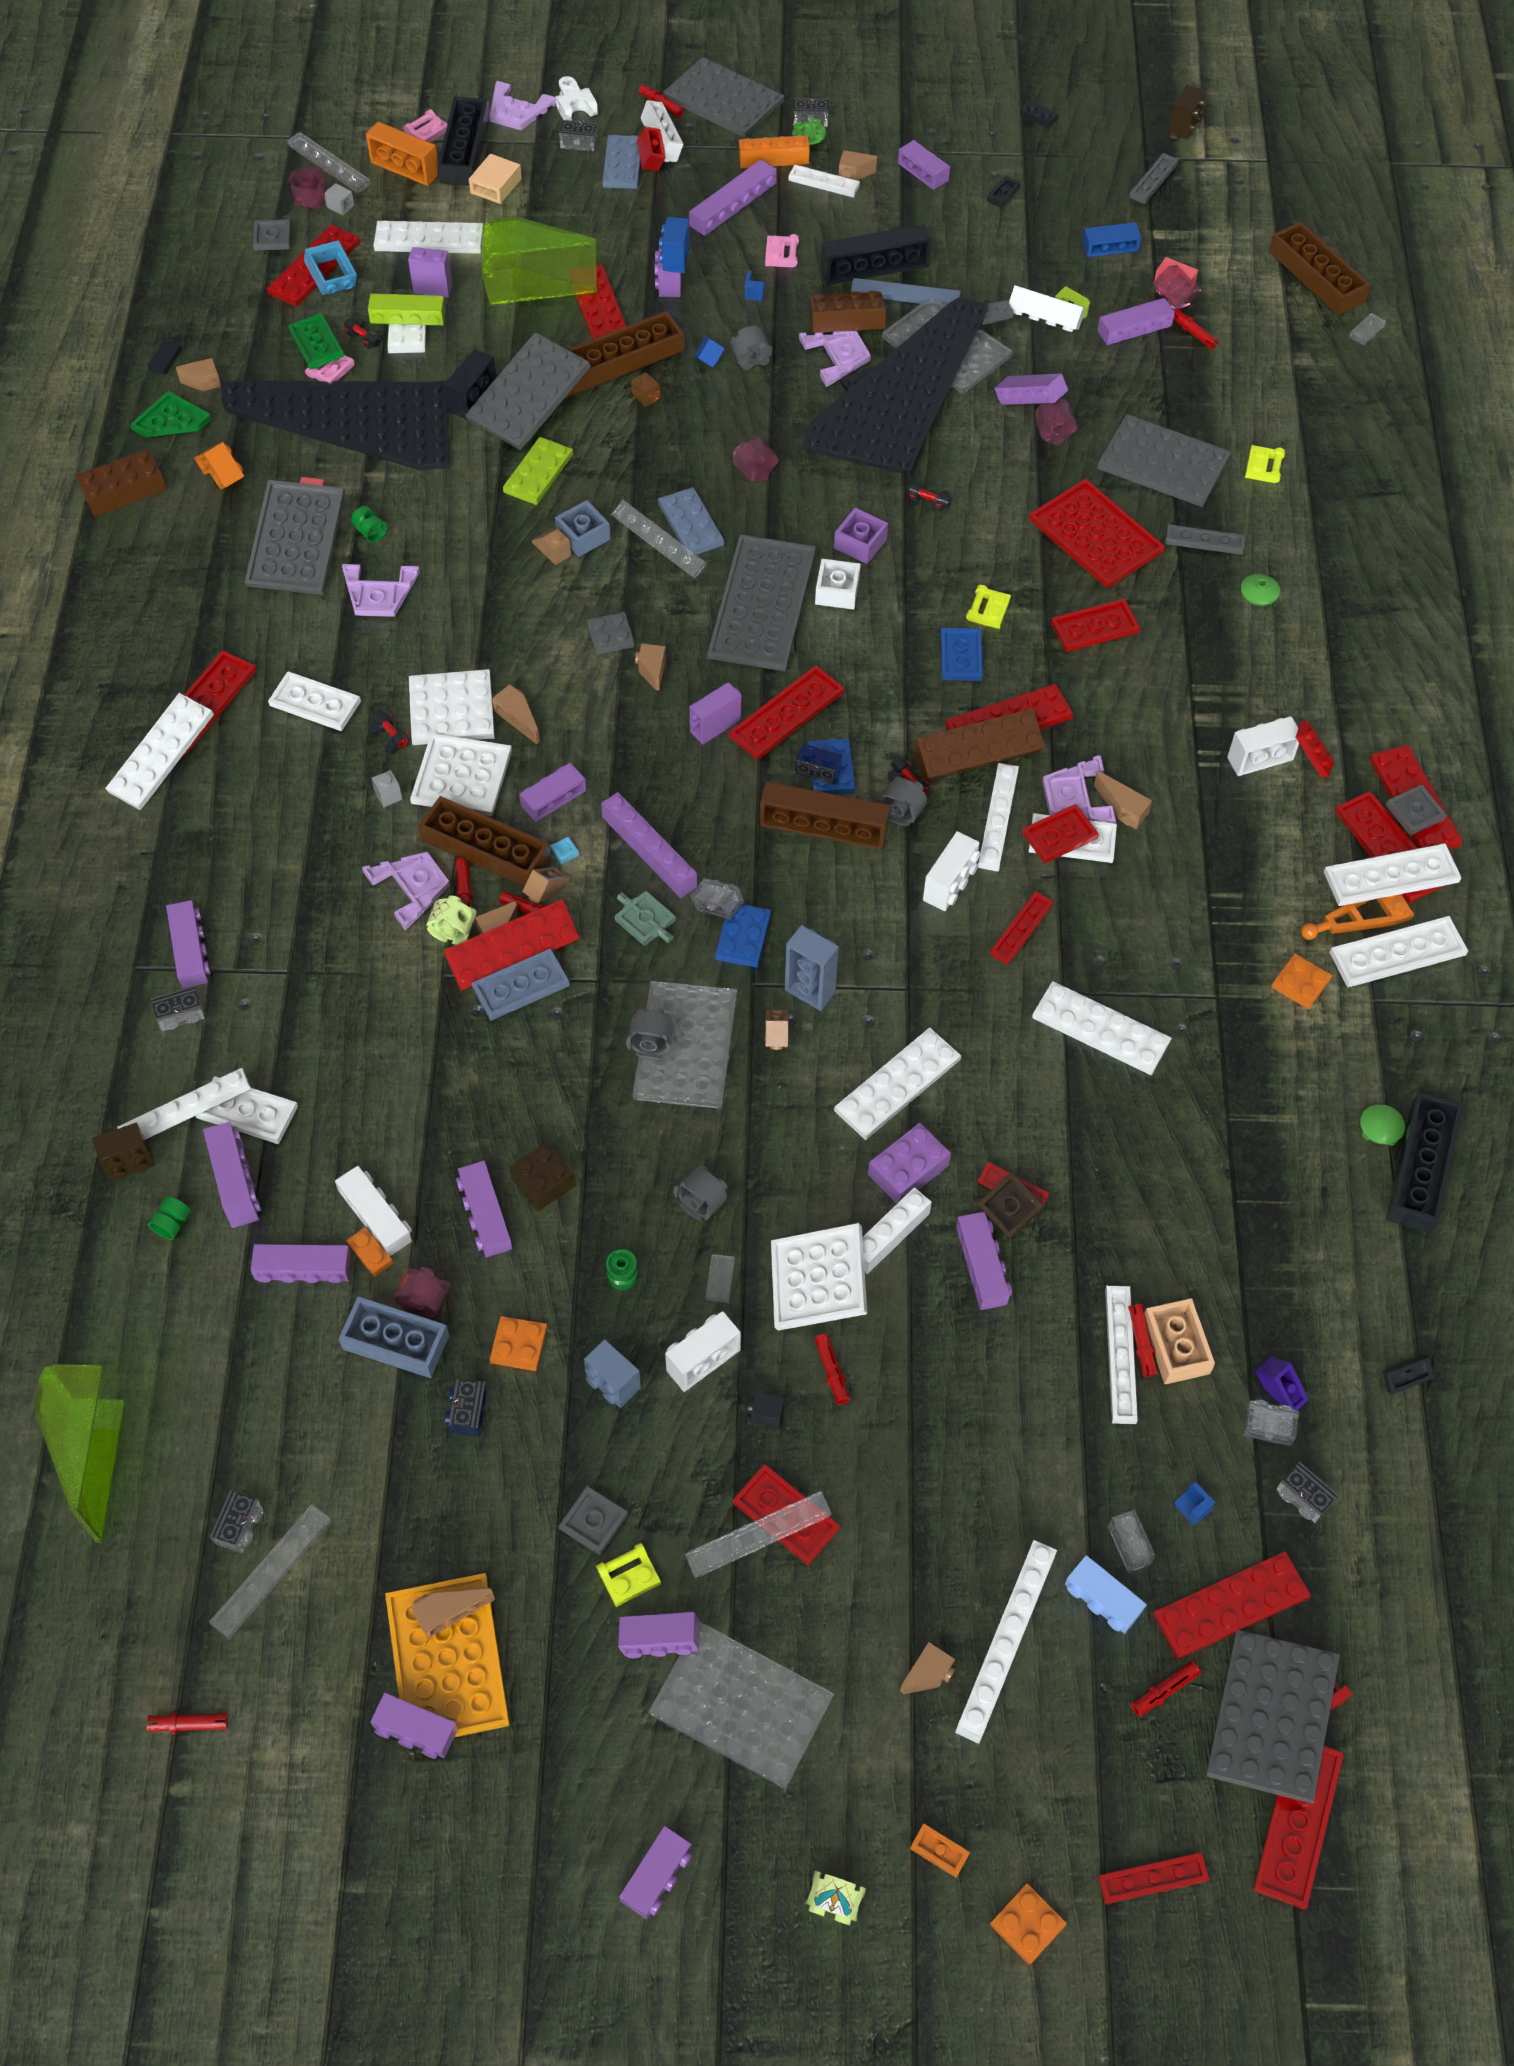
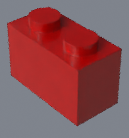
M645 126L637 139L642 169L658 171L666 159L661 129Z

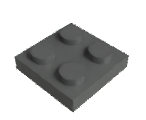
M290 219L254 221V251L290 249Z
M625 612L586 620L595 655L634 647V640Z
M1423 785L1391 798L1386 803L1388 809L1409 835L1445 820L1447 816Z
M587 1486L560 1523L559 1530L598 1555H601L628 1516V1512Z

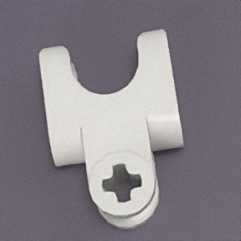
M566 76L559 80L561 91L560 95L555 96V103L563 120L573 121L571 118L572 113L578 110L587 112L590 117L598 115L597 103L589 88L580 90L577 82L572 77Z

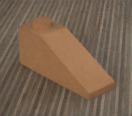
M509 684L492 698L494 711L534 743L538 744L540 742L538 728L525 696L520 689H515Z
M1097 772L1094 787L1108 806H1113L1114 814L1120 821L1127 826L1137 829L1149 814L1152 800L1104 773Z
M490 1588L433 1593L429 1596L423 1595L416 1599L414 1605L410 1607L426 1638L430 1639L491 1603L495 1598Z

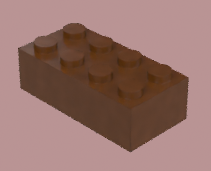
M869 291L868 293L851 292L850 294L833 293L832 295L815 294L814 296H809V318L813 333L885 329L886 307L882 293Z
M149 449L76 474L80 490L93 516L166 491L162 474Z

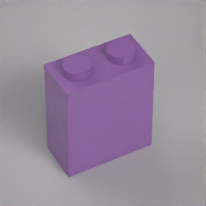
M412 247L408 261L413 293L449 298L453 283L448 251Z
M726 683L689 707L690 732L702 744H705L741 721L742 696L740 691L730 683Z

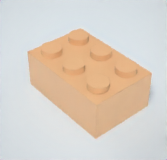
M1192 1298L1146 1308L1144 1315L1151 1347L1155 1349L1154 1356L1164 1385L1209 1375L1215 1362Z

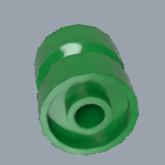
M362 506L353 513L351 518L352 524L369 542H377L384 537L387 532V524L370 506Z
M165 1196L159 1205V1212L153 1214L147 1225L159 1236L174 1240L181 1228L179 1224L185 1222L191 1210L178 1199Z
M618 1249L608 1256L606 1268L610 1285L617 1290L632 1288L638 1280L637 1260L634 1254L625 1249Z

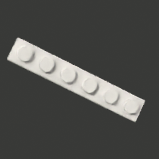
M998 763L978 868L999 871L1019 766Z
M240 1068L117 1128L137 1122L145 1139L152 1137L250 1090L251 1087L246 1073Z
M1106 1286L1112 1423L1136 1424L1138 1419L1133 1330L1128 1306H1131L1130 1286Z

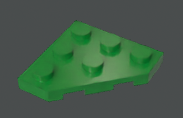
M167 391L130 425L133 431L148 438L200 431L212 420L210 413Z

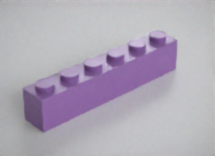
M759 160L689 211V226L704 236L743 207L750 204L755 198L762 195L770 187H773L776 184V169L763 160Z
M618 792L601 803L603 819L680 899L697 888V873Z

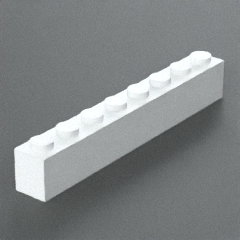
M1033 1540L955 1733L978 1744L981 1741L1057 1552L1056 1549Z

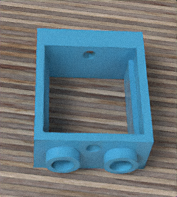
M339 241L305 249L304 262L322 295L333 294L336 291L355 287L357 274ZM336 259L345 276L325 281L316 264Z

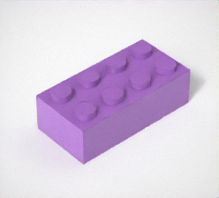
M226 1122L203 1129L222 1207L231 1227L235 1228L258 1221L257 1212L261 1211L255 1195V1185L250 1176L251 1170L244 1152L246 1151L238 1128L233 1130L231 1122Z

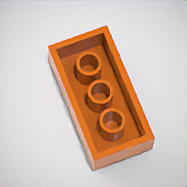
M377 122L366 133L371 163L426 186H429L438 176L436 145L380 122Z

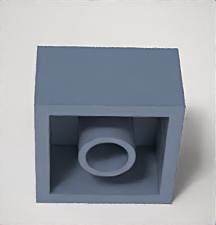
M588 500L555 517L556 529H559L570 540V548L578 557L610 540L609 523Z
M605 1339L584 1359L586 1381L594 1389L599 1388L604 1393V1398L613 1405L615 1403L621 1408L641 1389L639 1370Z

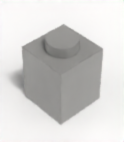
M336 183L324 193L327 208L341 215L346 214L354 207L352 191Z
M391 770L372 778L375 794L383 808L402 800L400 786Z

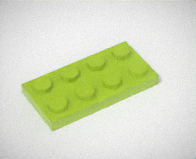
M539 437L503 486V492L537 505L573 456V449Z

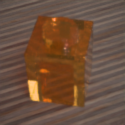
M646 372L631 381L632 395L645 407L660 399V385Z

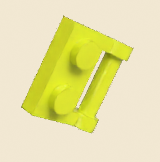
M1252 445L1245 478L1271 483L1279 482L1281 477V461L1285 456V450L1283 448L1270 449ZM1268 459H1274L1272 471L1266 472Z
M978 585L975 591L976 597L971 609L967 612L966 618L971 622L1000 629L1011 595L990 590L984 585ZM983 598L989 599L984 613L979 614L978 611Z
M642 1543L635 1545L633 1550L605 1564L601 1562L596 1565L598 1573L616 1607L661 1584ZM637 1558L640 1559L641 1564L612 1579L610 1578V1572Z

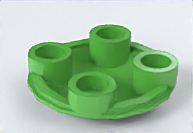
M813 119L810 122L795 123L792 133L793 136L808 135L809 145H813L825 138L826 129L821 125L819 119Z
M1380 1104L1370 1106L1363 1112L1360 1118L1362 1136L1366 1140H1371L1378 1144L1393 1146L1402 1138L1405 1132V1121L1401 1114L1390 1106Z

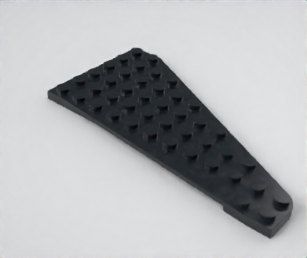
M957 298L947 304L810 423L802 450L911 476L926 437L975 336H977L983 324L988 304Z
M246 380L222 382V405L224 410L232 415L417 470L450 468L445 381H332L329 383L327 381Z

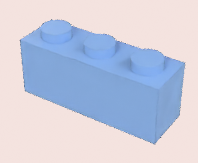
M1087 1555L1069 1575L1065 1583L1070 1594L1076 1598H1082L1088 1603L1087 1606L1093 1613L1101 1614L1108 1620L1107 1622L1110 1627L1118 1632L1122 1631L1124 1634L1142 1614L1147 1605Z

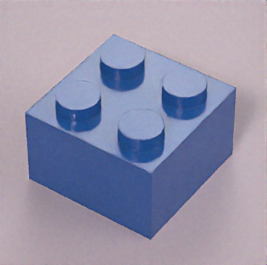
M667 217L666 224L662 225L663 237L659 239V248L662 249L660 252V263H663V271L685 273L690 248L689 219Z

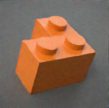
M224 442L212 446L194 457L204 475L210 473L220 490L244 477L241 465L235 462L231 449Z

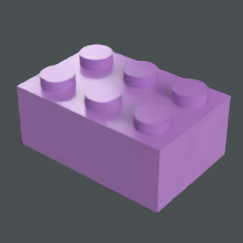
M919 1123L869 1162L868 1175L898 1204L914 1187L919 1190L947 1168L951 1153Z

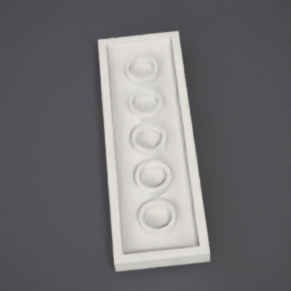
M377 221L374 251L411 252L412 247L444 250L448 251V253H481L484 227L483 223Z
M179 693L105 789L110 794L141 810L214 715L212 710Z
M1446 844L1328 866L1324 869V874L1338 906L1459 883L1461 880V875Z
M1450 916L1332 947L1329 953L1348 988L1462 957L1467 954L1468 949Z
M1054 981L1050 984L1032 1016L1033 1019L1149 1075L1153 1074L1171 1041V1037Z
M928 1028L837 1104L834 1111L861 1137L867 1140L959 1062L961 1055L931 1028Z

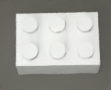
M1290 716L1235 732L1227 758L1237 776L1294 760L1299 746V742L1295 738L1298 727Z
M958 831L955 833L926 876L923 901L943 911H946L949 905L953 906L958 898L957 893L959 890L963 891L968 883L967 878L970 874L974 875L978 868L976 863L980 856L978 841Z
M723 1311L718 1315L713 1314L705 1321L702 1327L692 1329L680 1343L675 1342L667 1349L665 1353L667 1372L683 1392L687 1391L741 1350V1332Z

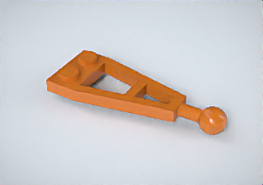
M1398 894L1377 899L1388 917L1364 920L1357 908L1368 901L1348 904L1326 915L1323 923L1317 925L1313 923L1304 924L1301 928V935L1307 940H1312L1317 937L1318 933L1329 930L1331 934L1394 926L1412 920L1414 913L1403 896ZM1348 913L1353 921L1337 924L1335 920Z

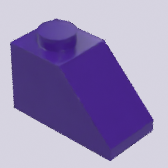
M1271 1356L1255 1371L1263 1388L1289 1413L1294 1414L1309 1400L1290 1362Z

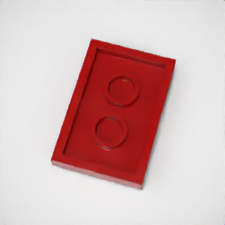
M1077 804L1037 821L1022 830V834L1044 864L1098 839L1099 836L1097 830Z

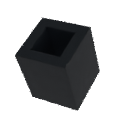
M756 1392L755 1400L750 1399L747 1412L751 1414V1423L780 1428L785 1397Z

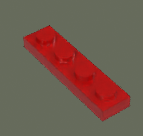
M1035 891L991 949L990 956L1009 965L1053 907L1054 901Z
M1202 1852L1103 1874L1097 1877L1105 1905L1196 1885L1210 1880Z

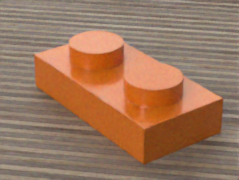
M365 1227L346 1240L347 1245L374 1277L393 1264L390 1256Z
M926 1824L922 1825L910 1847L912 1851L957 1878L970 1854L969 1851Z

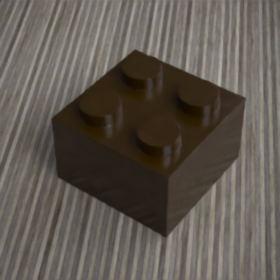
M1186 84L1174 103L1169 134L1186 140L1191 133L1194 134L1197 123L1200 124L1203 118L1201 111L1206 103V98H1204L1205 90Z
M137 1122L92 1138L99 1162L109 1181L120 1180L126 1177V1175L143 1172L149 1167L154 1166L148 1144Z
M545 1142L509 1167L511 1179L538 1212L575 1187L574 1173L548 1142Z
M1012 1172L977 1203L1010 1239L1044 1209L1039 1200Z

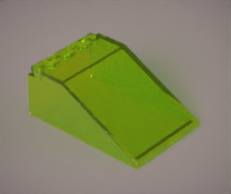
M519 217L492 219L484 223L482 239V273L484 274H482L490 304L597 292L596 238Z
M52 1364V1367H45L42 1374H40L34 1411L71 1512L96 1543H102L125 1403L123 1400L98 1399L103 1368L100 1365Z

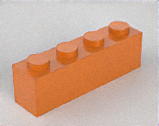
M808 135L739 139L740 168H750L759 160H763L771 166L809 164Z

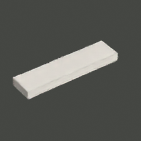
M794 165L789 174V181L854 197L860 187V181L799 165Z

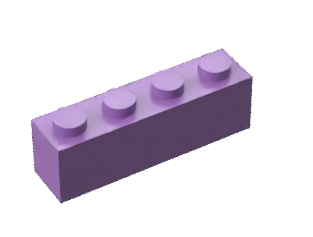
M1162 298L1101 316L1097 331L1106 345H1110L1172 326L1175 312L1167 300Z
M1062 373L1008 376L994 388L1001 405L1055 403L1068 391Z
M192 900L166 905L177 977L181 987L186 988L208 983L207 974H210V967L208 961L204 960V956H207V949L205 943L201 942V938L205 937L202 925L199 926L198 921L202 920L199 908L194 907Z
M485 1161L458 1168L460 1177L456 1178L459 1191L464 1190L466 1196L462 1198L465 1210H470L472 1217L468 1219L472 1231L477 1230L478 1237H475L478 1251L483 1250L485 1258L512 1250L511 1240Z
M985 1212L958 1217L956 1229L980 1310L1007 1305L1009 1296H1012V1289L1010 1283L1006 1282L1004 1278L1006 1274L1005 1265L998 1258L999 1245L997 1240L992 1238L993 1225L991 1220H987Z
M254 1244L251 1272L254 1279L260 1282L281 1280L291 1283L295 1280H304L308 1283H316L318 1281L340 1283L342 1281H349L351 1253L348 1245Z

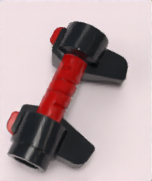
M348 318L345 321L344 329L346 334L351 337L359 334L363 337V344L367 348L378 347L383 340V333L380 330L373 332L362 328L365 320Z
M922 482L911 484L908 491L909 500L917 503L922 498L933 501V509L941 511L943 508H949L952 500L949 497V492L944 490L937 495L923 490L924 483Z
M382 710L376 711L372 717L375 723L369 727L371 734L385 731L390 734L392 738L385 746V750L389 754H394L407 746L409 743L408 733H404V731L398 732L393 727L391 714H386Z
M897 757L891 762L893 770L888 773L889 781L899 776L911 782H919L924 787L923 792L925 794L928 792L930 784L924 779L918 780L911 773V763L909 761H904Z

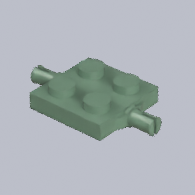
M647 891L633 899L627 897L623 892L617 896V900L625 906L615 915V921L643 946H646L658 936L665 940L666 943H670L673 940L674 936L667 932L666 929L676 921V916Z

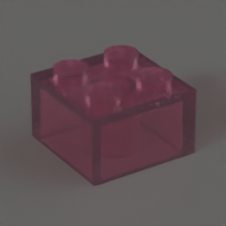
M1178 265L1168 266L1153 282L1156 286L1155 290L1161 296L1165 295L1168 299V304L1174 309L1188 307L1202 291Z

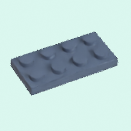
M608 135L603 187L638 189L640 155L637 139L639 136Z
M694 487L658 498L661 510L688 557L724 546V539Z
M548 949L471 983L488 1018L492 1021L570 986V983L552 950Z

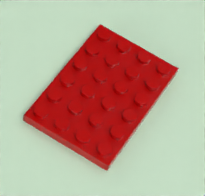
M1087 479L1079 482L1029 514V520L1107 589L1162 554L1165 550V546Z

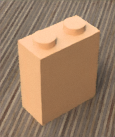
M489 154L469 178L470 192L501 204L522 179L520 164Z

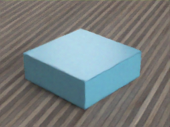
M569 837L550 845V850L560 864L579 856L578 849Z

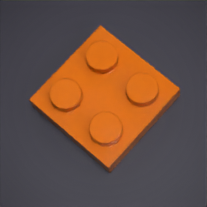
M1295 953L1274 980L1271 987L1305 1008L1310 1009L1333 975Z
M500 1316L490 1363L537 1371L548 1328L547 1324Z
M1028 1884L1017 1893L990 1923L993 1929L1029 1966L1067 1924Z

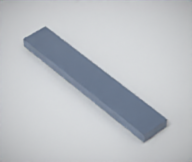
M853 278L851 292H881L885 300L943 307L960 297V291L858 278Z

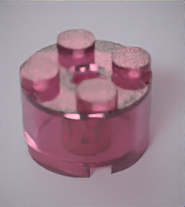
M306 166L302 167L301 171L297 172L296 169L290 174L289 183L294 204L296 206L319 209L325 201L324 193L327 191L325 177L321 170L316 167Z
M1059 398L1055 403H1042L1035 412V421L1040 436L1046 442L1060 445L1078 428L1069 402Z
M753 436L749 438L750 441L746 443L743 441L738 445L733 453V465L748 481L764 482L768 479V474L778 463L779 459L775 452L760 437Z
M407 1267L395 1291L394 1299L407 1310L413 1312L414 1309L422 1310L421 1315L436 1317L447 1295L450 1283L433 1276L434 1272L428 1268L421 1267L420 1270Z

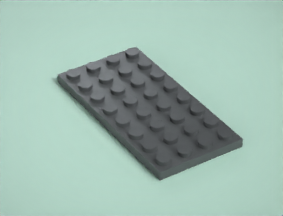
M740 534L708 649L707 659L786 671L816 553V546Z

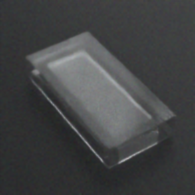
M1371 313L1350 332L1349 337L1365 345L1385 327L1386 321Z
M712 1254L706 1300L729 1303L735 1257Z

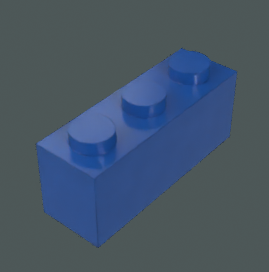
M1136 222L1084 228L1082 244L1087 257L1139 251L1141 235Z

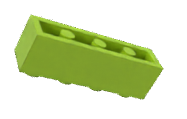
M370 294L368 305L370 323L443 325L445 317L444 296Z

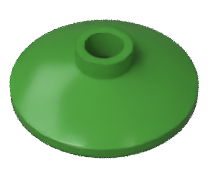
M1253 574L1246 577L1242 581L1240 588L1242 596L1248 602L1260 606L1274 603L1280 594L1278 583L1273 578L1264 574Z

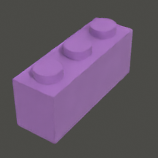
M915 140L899 149L898 164L934 190L949 181L950 166Z
M571 763L560 767L553 774L542 778L538 783L526 788L519 794L521 807L537 822L585 792V778Z
M695 1612L620 1617L618 1647L624 1656L640 1658L641 1655L651 1654L656 1657H662L666 1653L689 1655L691 1652L699 1651L700 1621Z
M384 1693L370 1722L373 1728L376 1729L375 1733L387 1739L391 1735L399 1739V1744L410 1749L413 1746L423 1749L422 1753L433 1759H436L437 1756L445 1758L458 1730L455 1722L387 1693Z
M664 1826L619 1896L620 1902L646 1920L650 1914L655 1916L663 1904V1901L660 1900L666 1890L670 1892L678 1880V1877L675 1876L680 1867L685 1868L692 1858L693 1854L690 1852L691 1843Z

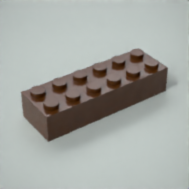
M1302 222L1296 223L1273 235L1269 252L1337 315L1366 302L1371 284Z
M1034 708L919 737L912 743L921 777L925 781H932L1037 754L1045 748Z
M766 782L760 801V826L883 850L888 831L890 805L865 801L859 798L844 797L839 794L823 793L818 790L802 789L797 786L792 787L781 785L780 783Z
M439 796L418 825L421 841L456 857L464 858V860L467 858L470 863L525 887L533 869L545 868L551 860L549 843L442 796Z

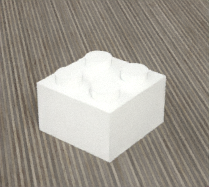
M822 559L816 586L815 604L854 609L861 564Z

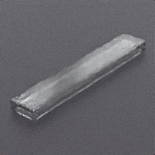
M301 132L287 140L288 146L357 193L371 184L369 178Z
M622 500L611 514L694 579L706 566L707 563L626 501Z
M819 1491L686 1553L685 1556L694 1577L698 1578L832 1514L822 1491Z
M311 1504L209 1621L210 1625L230 1639L330 1524L331 1519Z

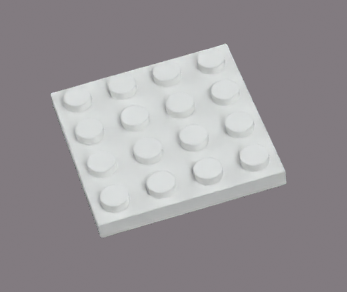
M489 669L409 676L412 745L428 744L431 733L472 740L494 739Z
M431 733L410 798L411 804L432 807L439 796H442L485 816L492 817L511 756L512 747L510 745Z
M859 1223L771 1240L774 1325L777 1330L867 1314L862 1226Z

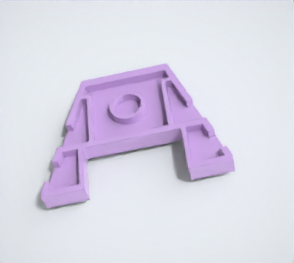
M496 81L490 111V122L522 130L535 121L536 116L546 113L548 111L547 108L551 105L554 107L556 105L555 97L542 94L536 104L528 103L527 101H521L508 96L511 92V84Z
M857 331L833 332L832 335H823L822 332L815 333V335L799 333V340L805 350L823 345L835 366L820 370V377L826 387L870 361L871 355Z
M342 564L354 613L358 616L395 617L420 573L419 566H401L399 582L360 581V565Z
M1101 755L1093 757V760L1086 763L1085 761L1080 762L1073 768H1064L1043 777L1042 783L1049 815L1077 804L1090 821L1116 823L1113 806H1090L1084 777L1096 776L1098 771L1104 773Z
M428 852L403 857L401 861L389 863L386 861L381 862L379 866L370 867L368 865L362 867L363 873L372 886L393 876L412 903L394 912L396 919L404 930L408 929L450 886L449 880Z

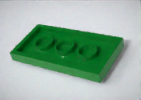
M322 312L287 325L310 370L344 357L343 350Z

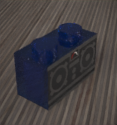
M802 744L796 758L795 774L835 786L841 771L842 755Z
M456 1379L455 1388L451 1387L449 1400L452 1402V1408L447 1410L446 1425H449L451 1434L480 1436L487 1396L485 1382Z

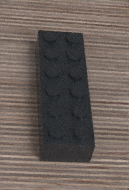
M454 97L437 164L439 183L470 185L469 178L479 166L489 123L488 99Z
M922 224L822 242L820 271L825 284L831 285L853 281V278L864 279L929 267L931 236L926 225Z
M1421 1092L1417 1093L1410 1108L1386 1220L1428 1233H1432L1436 1227L1441 1213L1463 1104Z

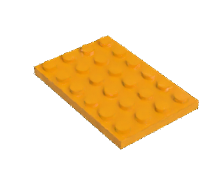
M486 1573L385 1593L399 1699L455 1722L458 1727L455 1737L510 1726L491 1603L430 1639L426 1638L410 1606L414 1605L415 1600L423 1595L429 1596L433 1593L488 1589Z

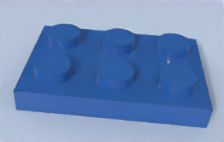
M941 628L942 680L982 681L981 629Z
M849 738L808 741L810 764L835 770V786L812 779L813 791L818 790L833 795L855 793Z
M742 904L731 920L725 918L715 960L758 968L771 917V910Z

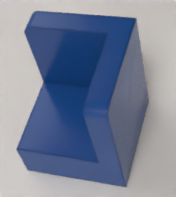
M748 271L745 282V299L763 301L766 284L760 281H752V271Z
M705 336L694 356L714 367L725 348Z
M1195 1481L1190 1485L1188 1491L1174 1503L1194 1526L1211 1512L1216 1504Z

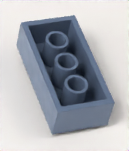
M801 925L786 944L785 991L822 1011L836 993L839 946L832 940L821 937L813 929H807Z
M357 1297L340 1334L339 1341L343 1350L432 1378L448 1341L449 1332L445 1324Z

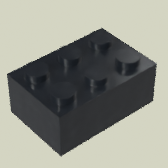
M474 349L465 358V361L456 368L453 375L445 381L444 389L448 412L468 420L465 415L496 379L493 356Z

